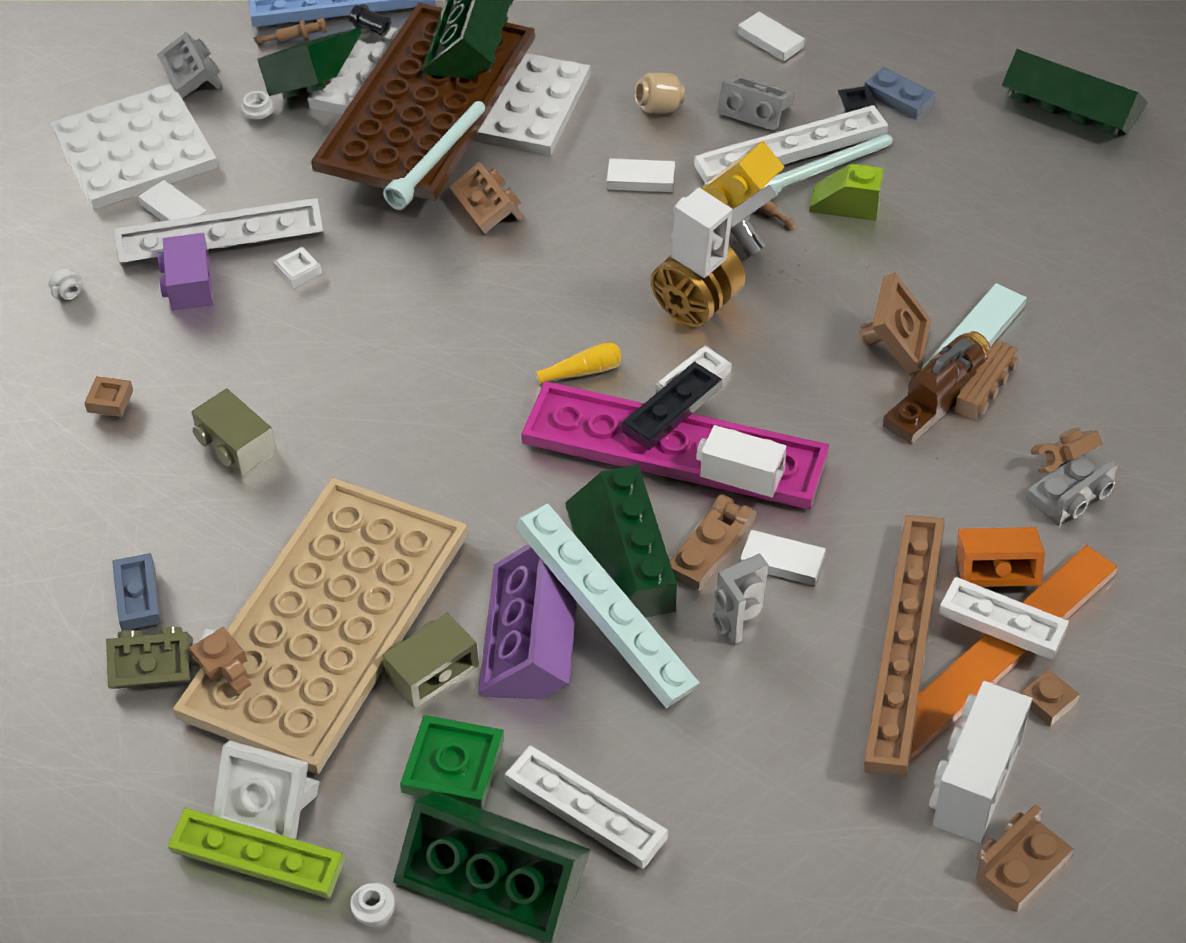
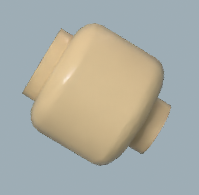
M648 72L636 84V103L647 114L671 115L677 110L679 104L684 102L685 88L673 73Z

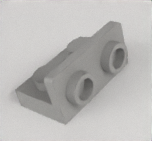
M187 32L157 54L175 92H178L182 98L196 90L206 80L216 89L222 86L217 76L220 73L218 66L210 57H207L211 54L209 49L201 39L195 41Z
M736 75L723 82L717 112L721 115L760 127L776 130L779 126L782 111L793 105L795 93Z
M1085 455L1075 460H1068L1057 470L1028 488L1026 499L1060 526L1071 517H1079L1088 505L1097 498L1104 499L1111 493L1115 486L1114 477L1117 465L1109 461L1100 468Z
M760 553L718 572L717 590L714 592L716 599L715 612L712 614V618L719 633L722 635L726 634L734 645L742 641L744 621L752 619L763 610L768 563Z

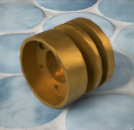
M728 246L727 259L706 278H702L670 255L652 272L650 285L660 306L673 319L687 326L699 327L703 326L718 312L722 305L726 304L740 291L745 284L746 275L742 262L735 251Z

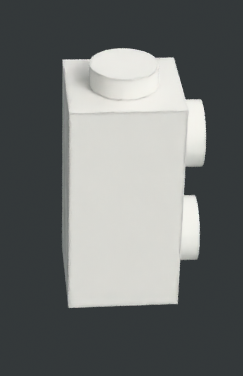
M714 425L708 439L702 438L697 449L696 459L701 461L700 477L773 498L785 471L787 446L772 440L744 434L734 429Z

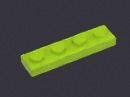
M185 807L168 844V848L172 853L328 899L331 898L345 862V857L341 852Z

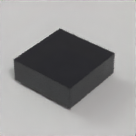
M869 86L837 90V101L842 114L872 105L877 109Z

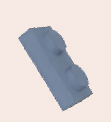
M882 67L864 84V86H869L875 99L915 119L935 103V92L885 67Z
M148 553L112 560L118 619L121 630L125 631L160 624L161 616L152 554Z

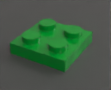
M423 715L400 783L401 793L424 797L435 791L483 809L504 742V730Z

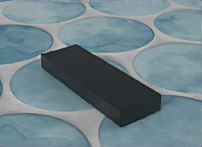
M694 361L621 423V432L646 449H652L722 388V378Z

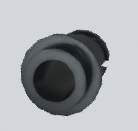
M364 4L360 6L355 5L350 12L349 21L353 23L355 28L363 27L384 37L388 34L391 27V18L370 11L368 6Z

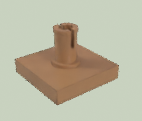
M895 272L883 276L874 321L862 324L859 334L863 344L866 346L883 341L906 372L912 374L922 369L931 319Z

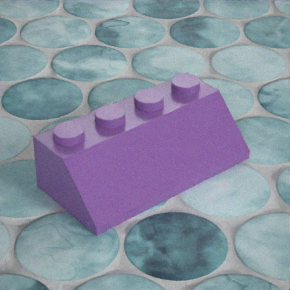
M529 544L494 564L478 694L484 697L543 699L569 685L577 601Z

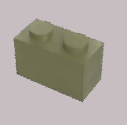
M227 388L191 411L195 424L192 430L198 442L204 447L210 446L223 465L226 467L231 465L241 475L277 452L272 427Z
M448 612L437 620L427 622L420 631L404 641L393 644L387 652L382 654L386 679L414 709L479 666L477 643Z

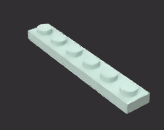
M548 503L519 518L515 525L517 531L666 708L695 690L700 682Z

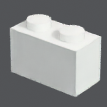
M699 187L689 196L682 197L673 210L674 227L671 235V257L702 278H706L727 259L733 209Z

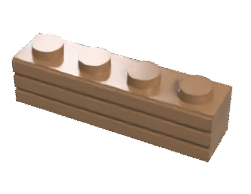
M999 340L996 341L984 358V363L977 369V373L967 382L957 396L955 413L976 421L980 414L986 412L990 399L994 400L996 398L999 386L1005 385L1009 372L1011 370L1014 371L1018 365L1019 359L1016 358L1018 349Z

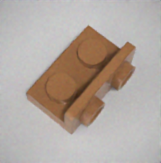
M478 162L449 186L484 233H487L511 212L519 221L524 218L517 208L522 202L510 188L505 191L502 187L506 182L495 168L488 171L481 162Z
M1034 805L1025 814L1018 812L1014 815L1005 828V834L998 841L990 839L977 855L980 863L976 880L1016 912L1072 857L1074 850L1069 844L1040 823L1043 810L1037 805Z

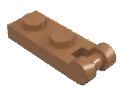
M723 494L719 495L711 511L670 560L675 579L699 592L751 527L756 517V510L746 505L741 508L733 504V499ZM726 517L734 521L731 526L723 522Z

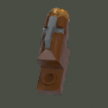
M971 331L959 335L943 347L923 369L911 378L908 384L907 396L884 415L883 426L912 445L956 405L960 388L977 373V369L988 359L991 348L987 339L982 334Z

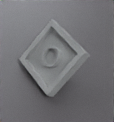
M770 185L761 189L732 211L730 233L732 232L748 258L766 246L748 220L750 219V214L777 196Z

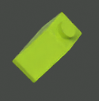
M849 164L814 185L809 212L876 221L881 198L884 168Z

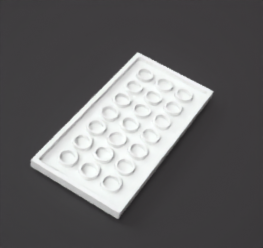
M362 27V34L337 77L325 81V88L313 91L309 95V108L343 115L400 29L390 27L388 34L382 37ZM526 53L472 141L551 156L591 76L590 65Z

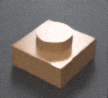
M96 376L84 402L87 412L122 417L134 391L130 380Z
M1049 669L1021 691V694L1032 698L1030 710L1049 726L1053 725L1078 703L1080 696L1077 691Z

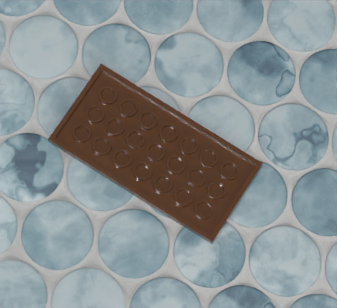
M418 3L311 160L312 170L385 189L392 180L405 178L473 103L481 101L485 105V111L414 187L413 196L436 201L533 43L535 28L507 22L500 35L502 40L496 48L494 55L496 60L493 66L486 72H479L471 79L426 75L421 70L442 7Z

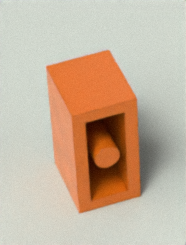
M1036 527L958 529L955 562L960 579L980 587L1042 586L1045 550Z

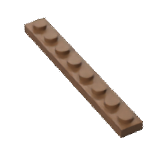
M905 515L864 759L865 772L907 776L944 534V518Z

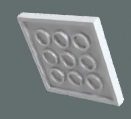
M171 83L51 122L53 133L93 210L140 195L163 180L172 184L219 168L215 154L178 92H175Z

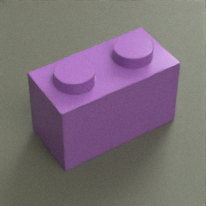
M204 233L163 238V252L158 253L160 272L165 273V276L159 277L162 298L169 297L172 311L214 305L210 257Z

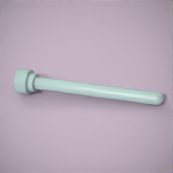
M476 101L405 178L394 179L383 190V196L390 206L402 210L412 201L414 187L485 111L483 102Z
M884 134L776 175L764 187L770 185L778 196L783 187L889 147L893 142L892 137Z

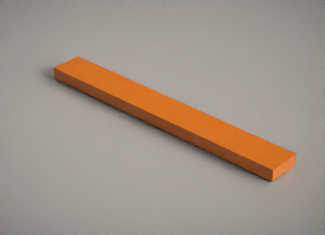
M1086 544L1049 577L1042 586H1039L1021 603L1067 620L1116 575L1118 566ZM986 634L920 692L909 762L962 715L969 694L977 696L983 680L996 684L1022 661L1030 651Z

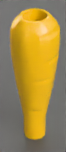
M613 342L600 343L548 368L536 371V377L541 385L545 381L551 382L610 371L619 366L622 361V355L617 344Z

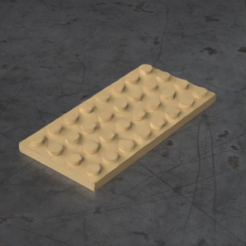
M332 477L227 629L245 652L247 661L243 663V666L247 670L245 676L251 682V686L237 694L224 676L212 682L201 668L174 706L175 718L234 742L308 762L307 771L319 775L384 670L382 654L387 652L393 644L402 641L468 536V524Z

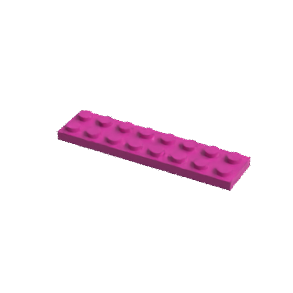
M547 381L544 382L521 433L522 444L622 467L639 464L640 470L810 510L829 454V444L695 414H691L652 449L648 450L621 432V423L644 403ZM714 425L734 429L744 434L772 440L787 446L785 471L773 498L700 477L701 461L696 459L697 449L702 438L708 439Z

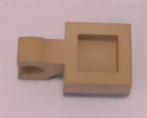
M1080 427L1060 434V441L1057 443L1038 444L1030 452L1032 455L1046 454L1047 461L1045 465L1038 468L1039 473L1057 470L1067 460H1075L1103 443L1097 430L1081 431Z
M224 626L189 647L192 657L212 682L224 676L237 694L251 686V682L245 676L247 670L243 666V663L247 661L245 652Z

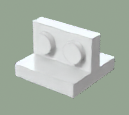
M228 741L222 748L212 815L296 839L300 811L317 797L320 781L306 777L308 762L238 742Z

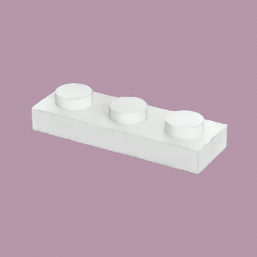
M957 577L954 578L941 602L938 614L1050 660L1054 659L1069 624V621Z

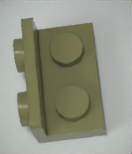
M163 627L158 629V634L142 636V631L127 630L118 632V638L106 639L107 678L110 689L192 682L191 651L189 647L193 645V637L188 632H182L181 627Z

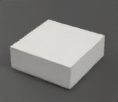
M303 247L273 261L275 271L292 289L322 274L321 265Z

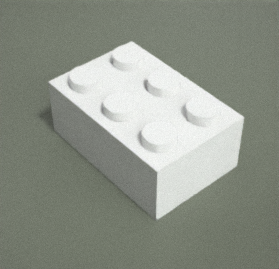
M984 680L977 696L969 694L962 712V718H964L961 727H955L948 745L950 753L946 761L941 760L934 777L933 784L936 786L929 802V807L935 809L932 826L979 844L982 843L1020 749L1032 702L1031 697Z

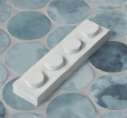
M531 745L505 773L506 784L641 869L645 868L668 839V830Z

